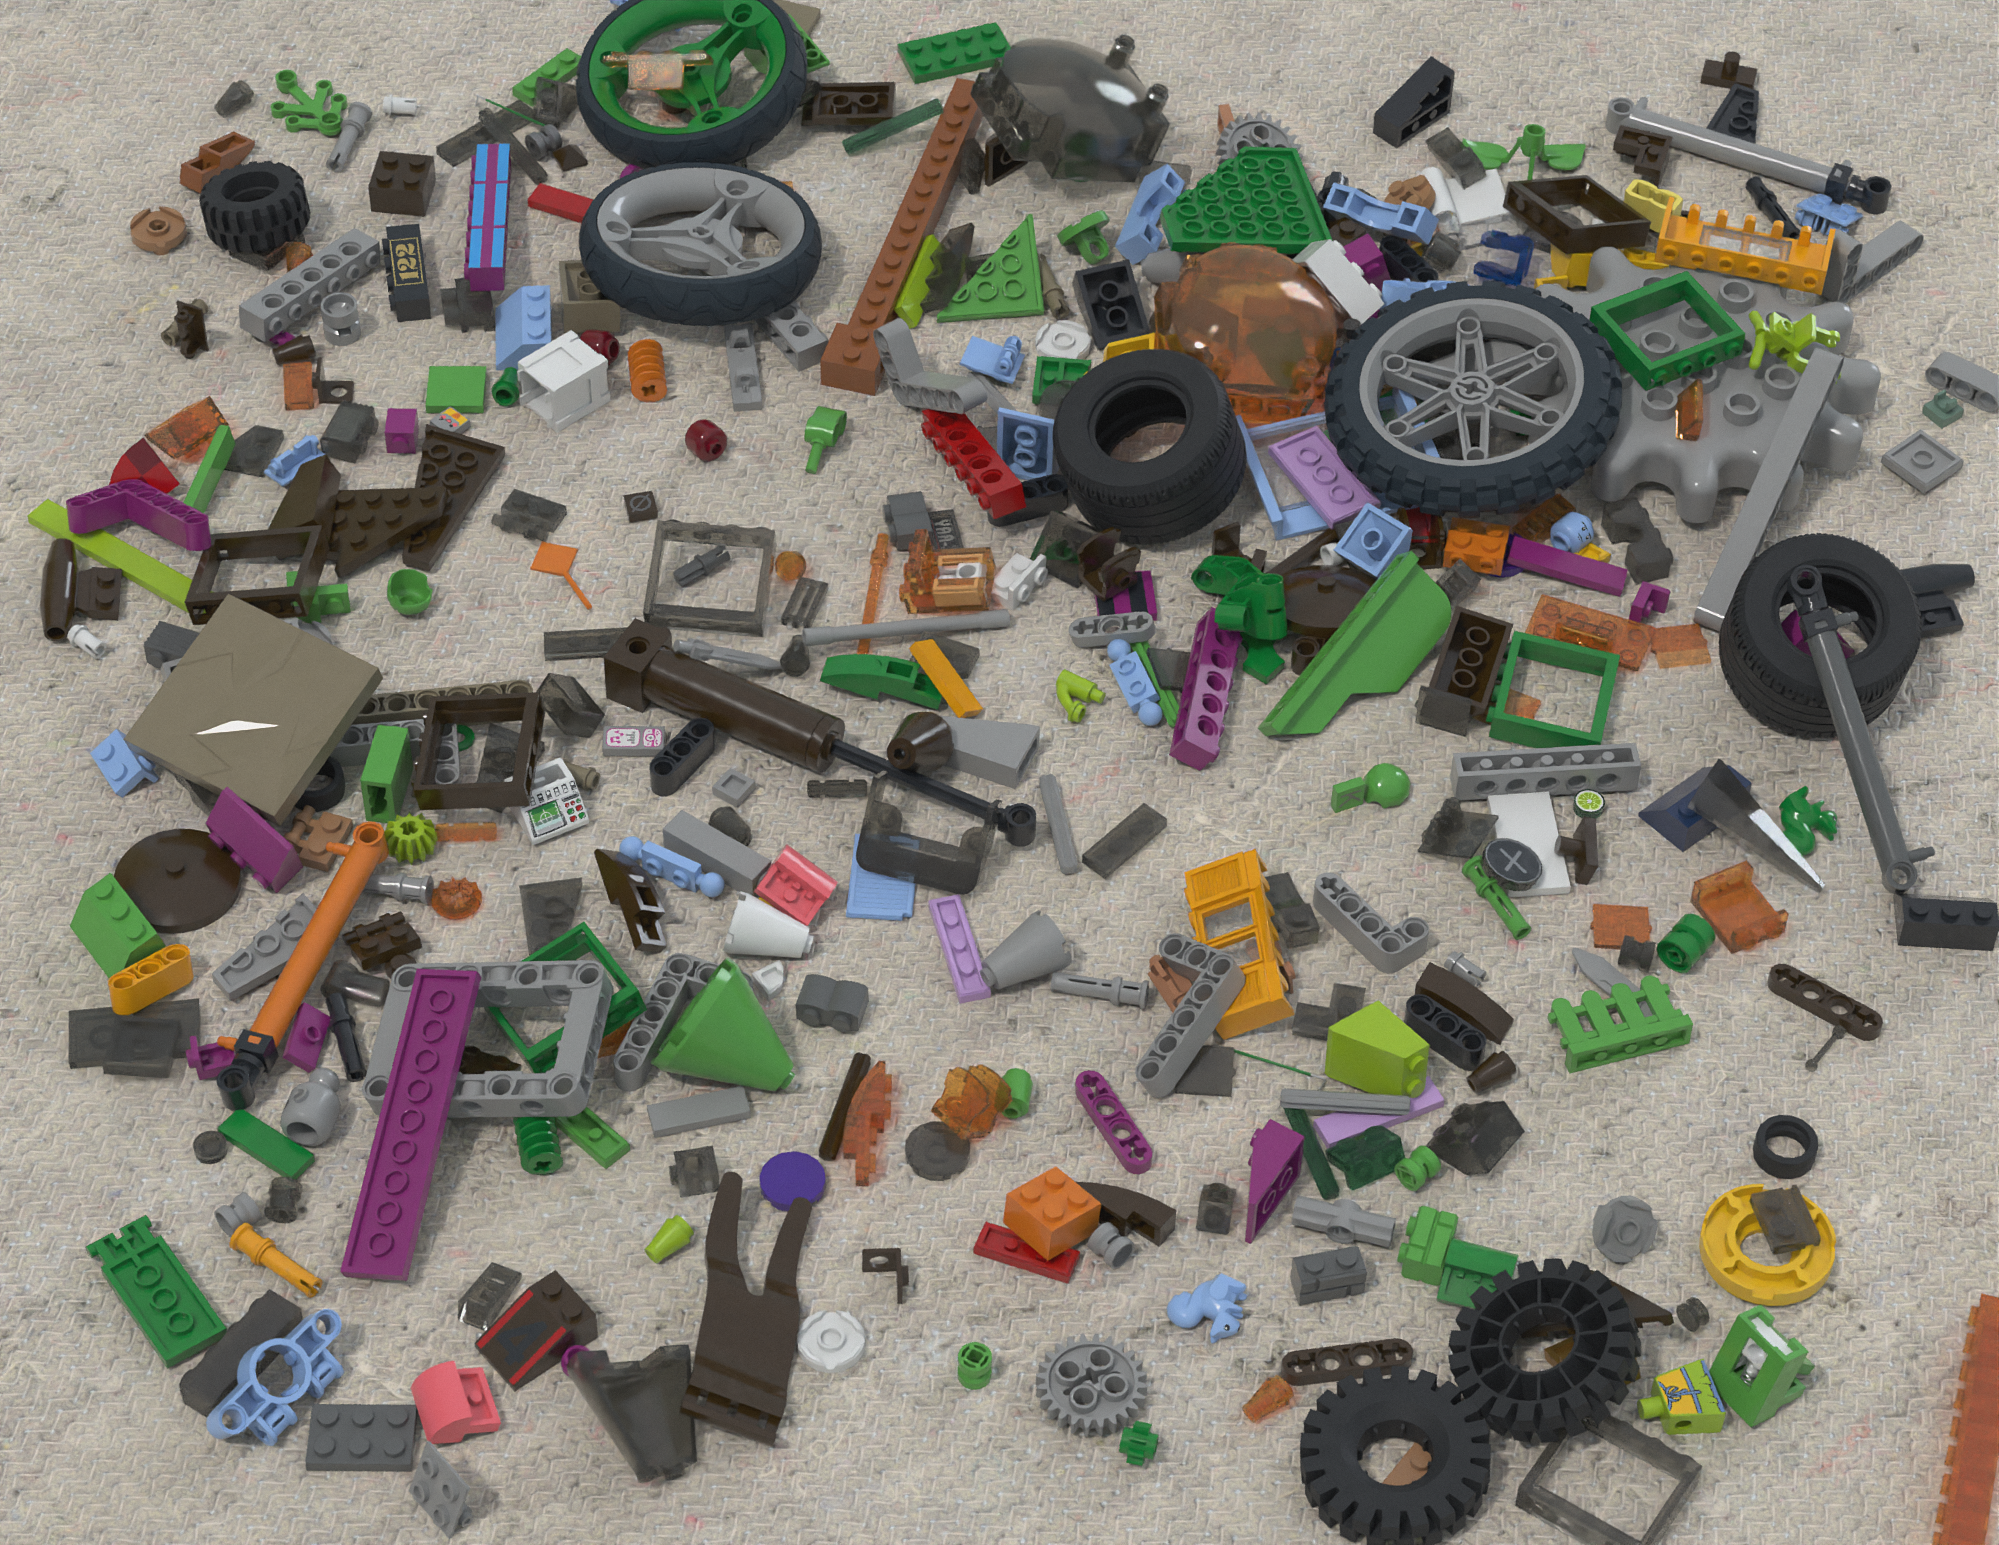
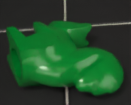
M1807 786L1788 795L1779 806L1781 824L1785 829L1781 833V843L1787 852L1795 856H1805L1814 851L1816 840L1812 830L1816 829L1830 841L1834 840L1833 834L1837 833L1836 813L1832 810L1821 811V807L1825 803L1824 800L1809 804L1806 800L1809 792Z

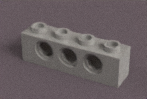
M796 300L777 312H772L770 315L754 320L798 372L820 363L829 342L828 338L814 326L811 317L806 316L800 310Z

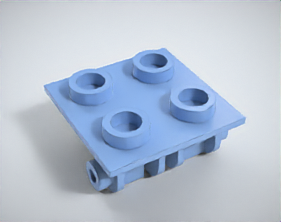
M1816 194L1797 204L1796 207L1802 210L1798 209L1795 220H1798V224L1809 226L1817 231L1823 218H1825L1821 227L1822 234H1825L1827 231L1826 235H1829L1830 228L1840 229L1848 234L1849 229L1845 227L1862 218L1864 214L1856 212L1857 209L1849 204L1839 205L1831 202L1832 198L1827 195Z
M972 336L959 365L967 367L972 372H981L992 376L997 381L1013 384L1025 357L1024 354L1020 353L1022 342L1019 337L1010 336L1002 347Z

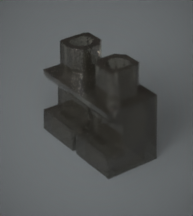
M464 278L455 279L454 288L440 289L445 327L461 325L462 333H466L473 326H484V332L496 331L491 291H470V280H465Z

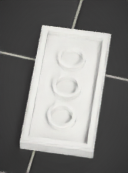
M1549 792L1488 795L1487 805L1495 841L1508 839L1519 842L1528 847L1537 856L1541 864V873L1537 879L1531 882L1518 883L1504 878L1507 896L1523 897L1569 894L1571 886L1564 855L1555 854L1554 852L1555 842L1559 834Z

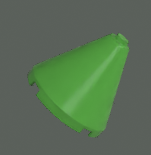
M726 957L673 1026L657 1050L659 1055L652 1059L651 1064L661 1071L774 1092L779 1087L785 1090L795 1076V1073L791 1071L794 1064L739 965Z

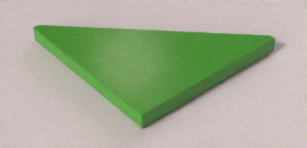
M1028 214L1025 217V220L985 261L971 280L956 293L942 312L940 311L937 314V323L1044 315L1033 214Z

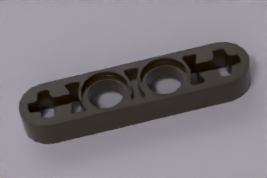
M1777 964L1771 968L1767 985L1774 994L1860 1040L1872 1041L1879 1037L1883 1019L1875 1010L1791 965ZM1806 990L1815 991L1819 995V997L1816 999L1806 998L1802 992ZM1840 1005L1847 1010V1013H1834L1830 1007Z
M1393 1338L1288 1352L1283 1357L1281 1376L1287 1384L1303 1386L1340 1381L1351 1374L1355 1379L1363 1378V1370L1380 1367L1382 1376L1391 1375L1392 1366L1410 1368L1413 1349L1407 1341ZM1398 1352V1355L1402 1357V1359L1396 1360L1395 1355H1392V1353ZM1379 1353L1382 1354L1381 1360L1384 1359L1382 1363L1379 1362ZM1365 1354L1372 1358L1373 1363L1362 1366L1355 1362L1354 1358L1357 1355ZM1324 1359H1334L1340 1366L1337 1369L1328 1370L1321 1365V1362ZM1310 1362H1315L1314 1371H1312ZM1298 1365L1302 1372H1296L1291 1366Z

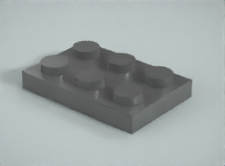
M312 1404L305 1461L306 1470L412 1472L418 1415L416 1405Z

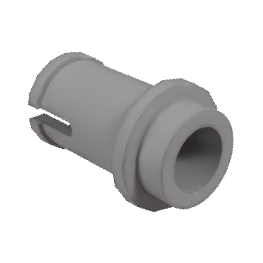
M1453 951L1445 961L1444 967L1477 988L1481 982L1471 976V974L1473 973L1484 980L1487 972L1464 958V953L1460 952L1458 954Z

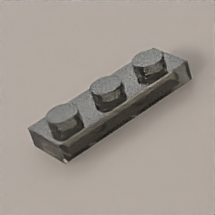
M1141 804L1082 855V863L1106 879L1167 827V818L1147 804Z

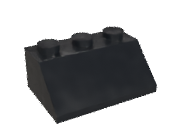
M1894 893L1893 901L1898 946L1993 951L1999 932L1997 903L1989 898Z

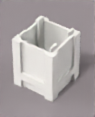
M570 330L518 361L519 371H517V377L521 381L522 394L519 396L520 405L533 410L547 422L548 428L551 427L557 433L610 401L607 383L608 359L595 352L579 339L576 333Z

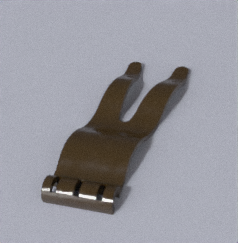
M726 1172L721 1179L706 1233L704 1259L707 1271V1290L694 1354L691 1379L678 1413L772 1447L786 1407L788 1380L799 1326L800 1307L796 1288L797 1265L812 1205L803 1197H797L793 1200L768 1263L763 1295H753L747 1289L737 1252V1229L743 1180L735 1172ZM699 1396L707 1398L704 1407L696 1404ZM729 1407L737 1409L734 1418L727 1416ZM759 1418L767 1420L764 1429L757 1426Z

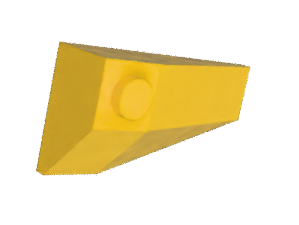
M1550 243L1551 267L1555 276L1567 275V287L1574 288L1576 285L1586 286L1590 259L1594 252L1565 254ZM1637 248L1618 249L1632 264L1640 268L1656 270L1669 266L1668 264L1654 262L1656 253Z

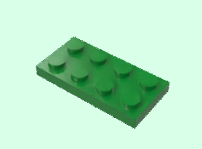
M997 22L897 44V52L914 84L1014 62V52Z

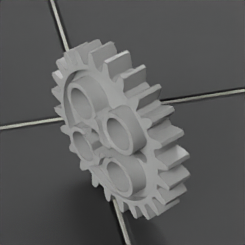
M1259 112L1255 119H1253L1250 113H1247L1244 119L1239 115L1234 122L1230 121L1221 132L1220 138L1217 141L1219 148L1216 151V155L1221 157L1217 163L1220 165L1228 158H1235L1238 155V151L1243 147L1297 148V151H1299L1301 144L1293 143L1297 135L1289 136L1287 133L1290 127L1287 126L1282 129L1280 127V119L1273 123L1271 115H1268L1266 120H1263ZM1298 153L1299 156H1300V159H1302V158H1303V154Z
M1097 1333L1093 1336L1092 1341H1087L1086 1336L1081 1334L1080 1342L1075 1343L1071 1337H1067V1347L1056 1343L1055 1354L1047 1351L1045 1353V1362L1039 1363V1373L1036 1374V1397L1040 1398V1408L1048 1409L1047 1418L1049 1420L1058 1417L1059 1428L1067 1423L1071 1424L1072 1434L1079 1427L1083 1428L1086 1437H1088L1091 1429H1096L1097 1434L1102 1436L1103 1428L1108 1427L1111 1432L1116 1433L1117 1422L1127 1427L1129 1416L1137 1418L1138 1408L1144 1407L1148 1384H1146L1147 1372L1142 1371V1360L1135 1361L1134 1350L1124 1353V1342L1119 1343L1117 1346H1112L1111 1336L1104 1343L1100 1342ZM1064 1376H1072L1074 1378H1065ZM1110 1391H1117L1119 1393L1114 1394L1110 1393ZM1078 1403H1087L1088 1405H1079Z

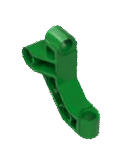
M1220 555L1207 556L1193 571L1191 580H1193L1196 587L1208 593L1225 595L1215 611V623H1218L1220 630L1245 632L1256 639L1267 640L1281 639L1287 635L1284 580L1282 576L1263 573L1245 558Z

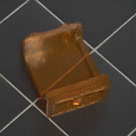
M1747 860L1695 881L1690 900L1703 919L1711 925L1715 934L1731 954L1741 950H1749L1762 941L1779 937L1785 932L1789 915L1785 909L1776 912L1751 880L1754 868Z

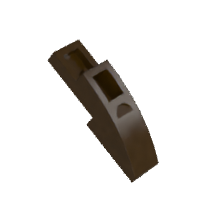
M596 849L594 855L610 904L621 906L634 949L661 953L667 947L659 923V919L665 914V910L654 885L642 868L629 856L619 851Z

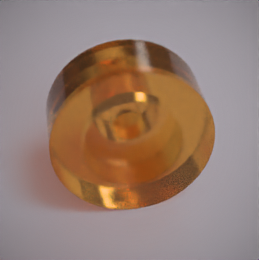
M784 551L780 553L775 561L777 575L786 581L800 579L806 571V561L803 555L797 551Z

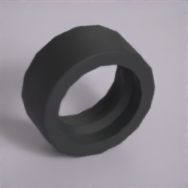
M329 756L316 774L332 778V783L324 789L317 791L305 790L296 803V808L302 810L305 805H309L315 809V812L329 810L340 802L344 796L346 786L341 764L335 758Z
M1792 1115L1773 1116L1761 1123L1757 1130L1753 1144V1157L1758 1166L1769 1175L1779 1179L1798 1178L1805 1175L1813 1166L1818 1151V1136L1813 1127L1800 1118ZM1777 1136L1789 1137L1800 1143L1805 1152L1803 1155L1794 1158L1782 1157L1770 1150L1766 1142L1768 1139Z

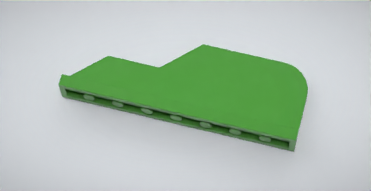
M1412 551L1398 554L1259 725L1258 729L1265 736L1318 734L1351 694L1398 692L1441 638L1451 621L1450 601L1445 592L1417 564L1419 558Z

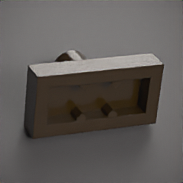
M1730 51L1725 54L1724 62L1710 59L1705 60L1700 83L1731 89L1734 83L1754 89L1758 68L1739 65L1741 56L1737 52Z
M1584 816L1574 832L1573 838L1559 835L1555 842V854L1574 858L1575 883L1588 885L1598 868L1595 818Z

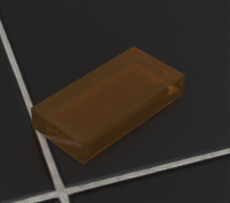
M312 362L283 364L286 411L314 408Z

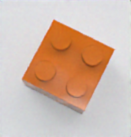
M1055 1166L1006 1194L1003 1223L1046 1260H1050L1092 1235L1098 1228L1101 1203Z

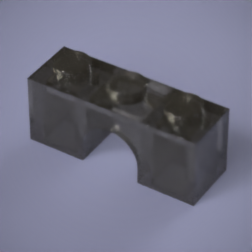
M1637 497L1604 504L1601 526L1612 545L1623 542L1631 543L1627 546L1624 566L1628 569L1635 585L1642 584L1643 581L1652 582L1668 578L1670 566L1673 564L1672 551L1670 548H1666L1661 539L1659 529L1657 527L1654 528L1649 519L1647 509L1641 506Z

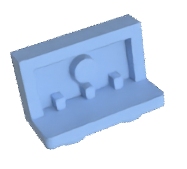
M115 729L90 754L115 794L123 798L144 777L153 783L159 777L153 770L156 767L155 763L131 751L123 740L126 734Z

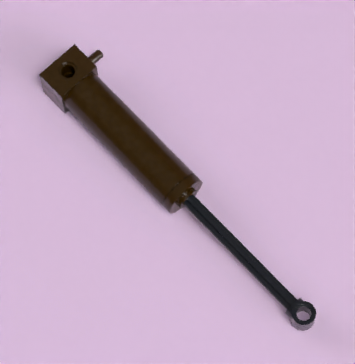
M635 618L604 656L606 698L643 713L650 703L653 702L691 719H708L713 723L714 728L820 773L826 771L835 758H838L998 825V831L1005 833V839L1013 846L1025 847L1030 845L1036 837V811L1030 805L1016 803L1006 806L1005 809L915 771L896 768L889 760L843 742L845 723L841 718L701 660L692 659L684 653L675 652L672 649V633L667 627L660 629Z

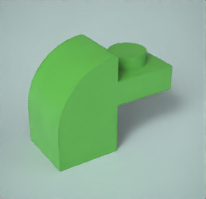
M298 571L286 572L287 587L294 585ZM347 583L317 586L308 616L297 618L312 624V621L321 623V615L350 613Z

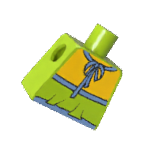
M1704 1359L1657 1375L1653 1380L1651 1397L1637 1400L1640 1418L1645 1420L1659 1417L1664 1432L1668 1435L1721 1432L1726 1415Z

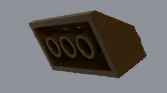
M1456 606L1420 713L1448 723L1485 713L1514 624Z

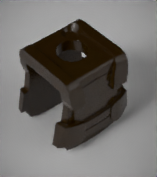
M1399 507L1396 520L1410 528L1405 508ZM1431 515L1429 536L1411 537L1412 539H1430V543H1410L1409 551L1420 549L1425 552L1424 556L1418 557L1419 560L1417 562L1423 570L1441 568V553L1445 548L1447 540L1442 517Z
M1114 527L1105 529L1082 543L1077 550V557L1080 562L1078 564V577L1103 602L1137 583L1135 570L1141 556L1140 549H1137L1135 546L1114 555L1115 544L1119 542L1121 530Z

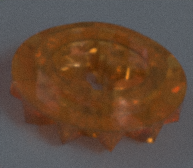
M452 876L449 882L440 881L439 887L432 890L431 903L435 912L440 916L453 920L463 919L471 916L479 909L482 903V893L477 883L469 882L466 876L461 880H456ZM461 892L462 897H457L452 903L451 896Z

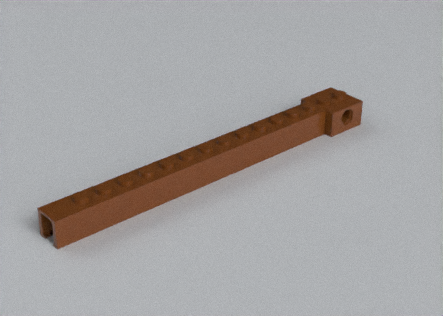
M961 78L956 79L848 325L836 324L821 357V385L872 396L876 395L885 374V369L874 341L873 331L897 319L898 315L894 311L896 302L925 237L932 235L935 231L986 113L988 84Z

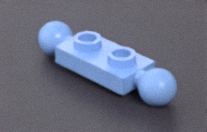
M1122 639L1111 641L1107 647V654L1114 662L1109 666L1132 712L1136 713L1138 711L1140 721L1147 726L1158 724L1162 719V709L1155 702L1160 700V697L1136 651L1131 653V647L1127 641Z
M635 836L626 837L620 843L619 851L634 861L641 859L642 869L653 876L662 877L680 888H686L695 893L700 888L701 892L707 897H717L724 890L725 883L721 875L715 872L702 874L701 864L650 841L643 844Z

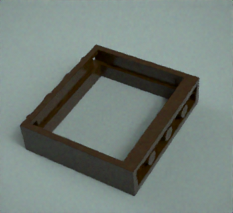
M1588 175L1508 182L1503 207L1565 254L1595 252L1602 247H1614L1616 249L1645 247L1651 224L1650 220ZM1580 204L1604 223L1578 226L1552 206Z
M322 525L210 534L211 546L202 552L184 602L193 625L207 624L228 594L279 619L308 616L330 549ZM227 550V553H220V551ZM304 554L293 586L210 593L222 560Z
M539 692L430 697L428 712L423 715L425 729L419 735L420 756L415 757L416 777L411 780L413 788L411 796L416 798L419 809L445 810L530 806L545 717V710ZM522 721L512 781L434 785L445 724Z

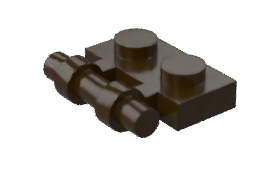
M401 911L393 915L389 913L379 916V920L365 926L361 923L352 927V931L342 934L345 945L350 946L353 958L363 971L388 962L396 955H405L422 948L420 937L409 922L406 923Z

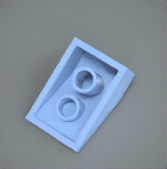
M999 407L997 454L1015 476L1020 479L1031 480L1057 474L1059 465L1054 454L1052 437L1054 420Z

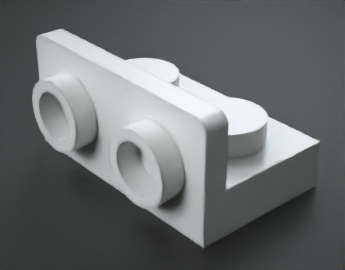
M1016 553L987 583L983 590V596L1013 611L1020 602L1027 600L1030 592L1037 584L1040 585L1044 582L1048 573L1046 569V556L1040 554L1032 561Z

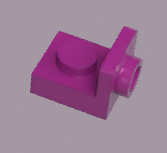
M1643 581L1632 603L1627 625L1639 628L1643 618L1649 619L1652 610L1664 614L1671 591Z

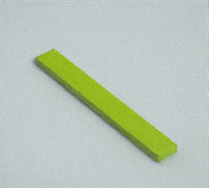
M46 499L27 515L30 524L57 539L64 538L72 541L76 550L108 568L122 569V576L188 613L184 602L192 579L101 528L82 534L70 532L67 509L49 499Z

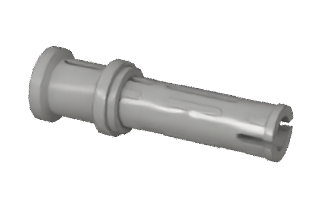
M362 102L351 103L348 108V117L344 118L341 122L342 132L329 159L326 161V166L329 170H332L334 164L337 163L334 172L342 171L353 144L357 138L364 134V125L371 119L372 110Z
M399 873L395 876L372 874L363 892L391 895L398 901H403L407 898L421 900L423 904H429L433 895L434 882L432 876L416 878L408 877L406 873Z
M1054 971L1050 989L1051 992L1110 999V1003H1113V1005H1119L1121 1002L1139 1005L1140 1009H1146L1149 981L1144 980L1142 983L1125 981L1120 976L1114 977L1113 980Z

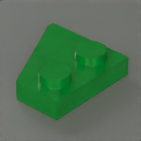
M1037 356L1032 404L1060 406L1071 387L1083 377L1085 372L1091 370V360Z

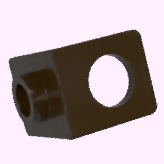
M318 357L316 372H312V388L318 391L319 404H351L353 401L354 382L326 381L323 358ZM336 388H344L347 390V393L336 397L331 394V391Z
M1239 522L1214 530L1212 555L1238 557L1243 554L1239 549L1241 531Z
M901 1248L863 1249V1272L896 1271L897 1304H902V1286H909L908 1265L901 1264ZM874 1257H885L888 1259L887 1262L882 1264L870 1262Z

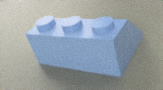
M550 285L521 286L495 308L496 370H504L507 367H513L518 370L519 360L552 342Z

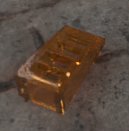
M1557 493L1513 526L1511 532L1521 535L1524 539L1542 543L1551 537L1550 531L1554 523L1566 513L1576 512V508L1561 494ZM1531 528L1536 534L1533 535L1528 529Z

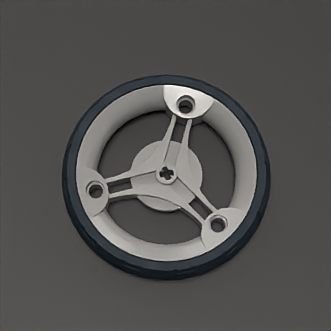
M705 162L674 163L654 168L650 167L614 181L595 197L582 219L578 243L582 264L586 273L596 288L606 298L637 315L657 321L660 320L661 322L689 326L737 324L738 322L742 323L772 314V312L781 310L795 301L808 287L818 270L822 254V239L818 221L807 202L796 191H793L791 187L773 177L754 170L727 164H710ZM681 211H704L697 216L680 219L668 225L631 228L644 220L662 214ZM738 226L765 227L778 237L781 248L774 257L746 259L741 255L742 235L736 228ZM638 260L672 262L679 266L701 270L712 276L674 274L652 268Z

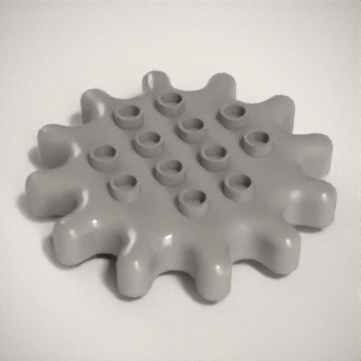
M1614 247L1599 248L1590 259L1586 284L1588 293H1576L1555 284H1542L1535 289L1541 291L1542 297L1555 296L1571 305L1573 313L1577 311L1579 314L1582 313L1590 319L1591 306L1688 271L1746 333L1741 355L1645 391L1615 358L1622 380L1620 421L1614 437L1607 442L1606 451L1593 467L1590 485L1592 493L1601 500L1617 501L1624 498L1638 483L1645 481L1662 483L1674 492L1676 510L1682 519L1692 523L1706 522L1713 516L1719 490L1727 487L1751 489L1803 375L1787 366V361H1782L1775 353L1771 354L1767 349H1765L1760 367L1757 370L1749 368V361L1756 337L1755 328L1749 320V313L1754 310L1758 311L1767 327H1769V315L1773 312H1776L1783 318H1787L1791 323L1799 321L1809 313H1812L1816 316V327L1839 332L1840 341L1836 342V347L1834 348L1813 342L1802 349L1799 356L1809 360L1816 347L1837 355L1846 351L1854 322L1853 312L1849 306L1837 301L1814 307L1794 305L1785 300L1788 288L1779 287L1780 284L1699 268L1693 270L1673 265L1656 270L1643 269L1632 264L1621 251ZM1767 257V258H1772V259H1777V260H1778L1777 257ZM1685 300L1618 325L1651 362L1718 337ZM1521 344L1525 352L1533 349L1529 346ZM1844 358L1841 378L1837 379V384L1830 394L1800 462L1816 463L1836 472L1850 471L1856 466L1862 444L1863 431L1857 421L1844 414H1866L1874 408L1881 380V373L1875 364L1863 359ZM1528 367L1506 378L1505 381L1508 382L1532 368ZM1558 370L1555 374L1547 376L1524 391L1523 394L1547 396L1548 398L1538 403L1557 409L1562 413L1566 404L1568 390L1560 370ZM1528 435L1529 444L1539 439V437ZM1800 463L1778 512L1791 511L1798 504L1804 478V472Z

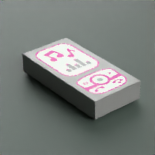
M604 726L603 756H656L665 747V726Z

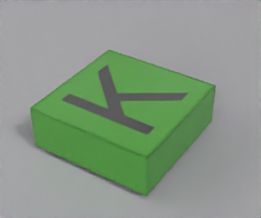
M1361 777L1333 785L1331 807L1335 813L1363 804L1365 783Z

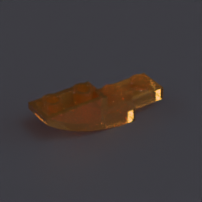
M878 1061L860 1083L851 1101L845 1121L843 1159H856V1186L869 1187V1173H876V1153H870V1146L877 1147V1133H884V1120H891V1100H885V1094H892V1074H886V1061Z

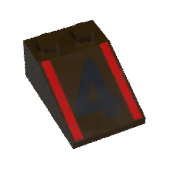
M555 1270L528 1287L474 1343V1346L515 1392L561 1362V1358L568 1348L575 1345L585 1346L598 1338L596 1314Z

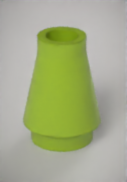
M675 1215L672 1219L667 1218L650 1244L644 1248V1251L654 1263L658 1264L662 1259L689 1244L694 1232L690 1225L679 1215Z

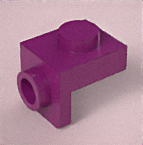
M196 1035L189 1037L191 1049L186 1050V1057L189 1068H196L199 1080L216 1077L221 1070L231 1065L236 1055L235 1051L218 1046L217 1042L199 1046Z

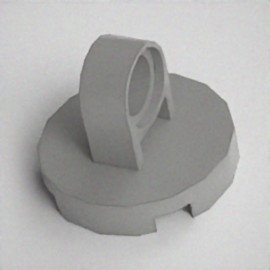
M1620 1196L1610 1200L1606 1205H1599L1593 1219L1592 1235L1594 1244L1600 1253L1615 1262H1630L1633 1260L1631 1257L1637 1255L1640 1251L1644 1254L1653 1243L1658 1226L1657 1220L1653 1218L1650 1205L1635 1196Z

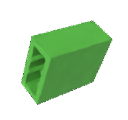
M385 725L377 726L360 780L366 821L388 823L389 821H395L397 814L400 815L413 772L408 728Z

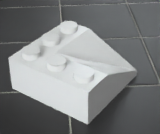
M1331 239L1312 242L1287 264L1288 267L1321 306L1329 310V315L1340 328L1362 325L1385 304L1380 299L1382 293L1374 284L1371 283L1369 285L1362 277L1364 275L1363 270L1355 262L1350 263L1344 256L1346 251L1338 241L1334 240L1332 242Z

